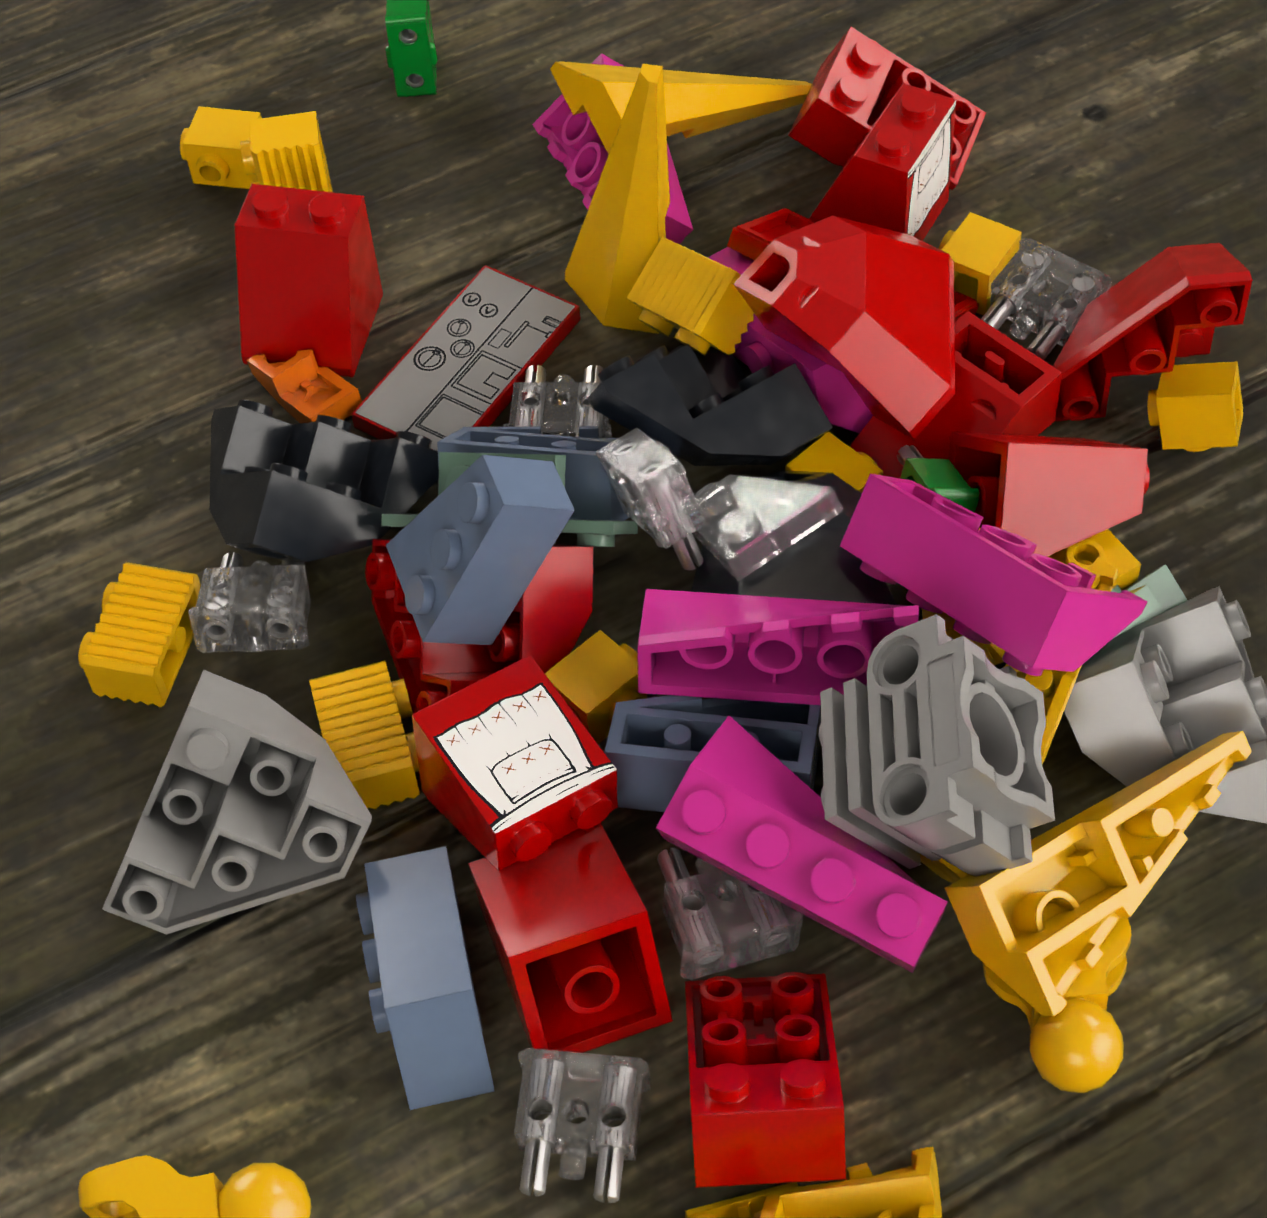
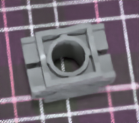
M935 614L890 633L878 643L868 660L867 686L854 678L843 683L844 695L832 687L820 692L821 724L818 734L822 746L824 785L821 789V802L826 821L908 869L921 865L920 854L931 861L942 858L972 876L986 875L1007 868L1013 869L1033 862L1030 829L1055 821L1052 786L1046 778L1041 759L1042 738L1046 727L1042 691L1025 679L1017 677L1016 671L1010 666L1001 669L996 668L986 657L985 651L965 636L956 639L949 637L946 634L945 620Z

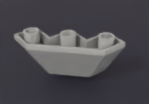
M1220 586L1118 635L1082 664L1064 712L1082 753L1126 786L1135 783L1223 733L1243 731L1251 748V754L1246 760L1234 763L1217 786L1221 795L1212 807L1202 809L1199 812L1267 824V686L1261 676L1254 677L1243 643V639L1251 637V632L1239 602L1235 600L1226 603Z
M203 669L102 910L167 935L343 879L371 824L372 815L324 738L267 695Z

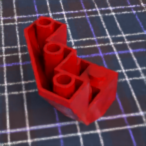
M832 215L775 238L733 284L765 329L843 372L874 417L915 440L955 395L954 261L948 253L908 234Z
M1220 243L1167 247L1090 302L1053 367L1062 372L1055 421H1081L1089 418L1105 417L1112 377L1173 371L1175 357L1210 354L1215 327L1243 324L1253 281L1250 271Z
M372 539V553L367 558L365 568L368 587L372 590V604L400 679L404 678L413 714L529 655L532 656L542 671L546 673L572 652L592 613L594 547L554 544L492 645L422 642L413 615L406 608L405 594L386 547V544L391 539Z

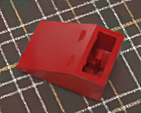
M850 27L821 64L788 136L829 162L844 166L903 83L956 99L949 189L953 190L958 185L986 112L926 75L922 70L915 68L882 47L876 41Z
M967 311L955 321V395L915 440L872 416L849 447L856 452H863L869 455L878 467L883 470V476L900 478L903 466L898 461L897 455H900L898 451L905 445L909 447L911 445L915 446L923 458L949 459L951 432L1038 436L1056 420L1062 372Z
M786 972L770 977L732 978L729 976H715L707 980L685 981L696 1188L845 1180L844 1102L826 974Z

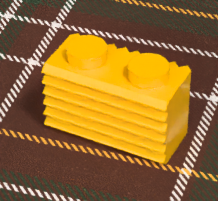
M316 111L249 120L250 140L241 141L240 145L246 175L257 174L258 182H251V184L333 192Z
M663 236L627 296L629 301L643 309L638 320L669 337L673 328L678 329L674 338L684 345L689 344L694 351L704 356L710 346L727 355L735 353V345L742 342L741 334L748 332L747 324L754 321V312L733 285L741 274Z
M123 563V570L118 575V582H110L105 588L102 598L100 622L96 624L95 632H87L79 648V665L84 670L93 693L99 697L106 695L111 699L118 697L123 701L130 699L134 703L140 701L146 705L153 703L159 708L165 705L205 611L204 604L206 598L198 574Z
M384 660L310 679L309 683L322 737L328 743L367 809H377L381 804L389 806L394 801L403 802L407 797L415 799L420 795L415 772L419 771L414 732L405 734L401 719L412 717L413 714L404 678L391 682L387 664Z

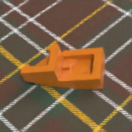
M312 349L297 351L296 355L286 362L268 363L265 355H255L247 359L250 370L255 378L300 424L316 422L318 415L345 420L351 416V413L362 402L358 388L328 367H318Z

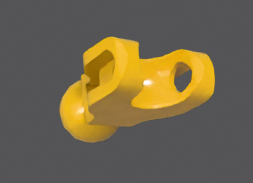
M1128 917L1120 919L1099 947L1104 954L1094 968L1081 971L1063 996L1068 1003L1055 1016H1042L982 962L987 985L1004 1001L1019 1007L1027 1015L1031 1030L1030 1053L1032 1060L1041 1077L1061 1091L1086 1093L1101 1088L1117 1072L1123 1060L1124 1042L1122 1033L1113 1016L1106 1009L1108 996L1117 990L1126 973V953L1132 937Z
M143 1155L96 1168L83 1175L78 1186L79 1207L90 1218H310L312 1207L305 1182L294 1171L276 1163H252L233 1173L226 1184L223 1185L214 1172L188 1177L179 1174L171 1165L160 1159Z

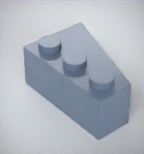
M541 426L463 427L437 442L438 467L439 452L566 455L565 490L575 510L570 519L625 521L638 510L633 501L632 489L627 487L613 454L616 449L624 444L636 442L641 447L642 443H644L648 447V452H651L655 463H657V445L636 433L629 438H599V426H579V437L541 434Z
M482 455L386 544L405 594L406 608L413 615L422 642L493 644L575 511L553 461Z
M674 695L616 702L604 753L617 769L618 807L665 812L690 764L728 716H731L814 791L821 745L818 734L821 724V705L718 698L702 700V697Z
M446 846L365 863L368 892L356 894V901L363 934L374 933L375 938L362 941V947L370 983L381 981V988L369 990L370 1006L377 1034L387 1031L391 1032L410 1110L494 1092L495 1089L482 1034L483 1027L476 1002L463 924Z

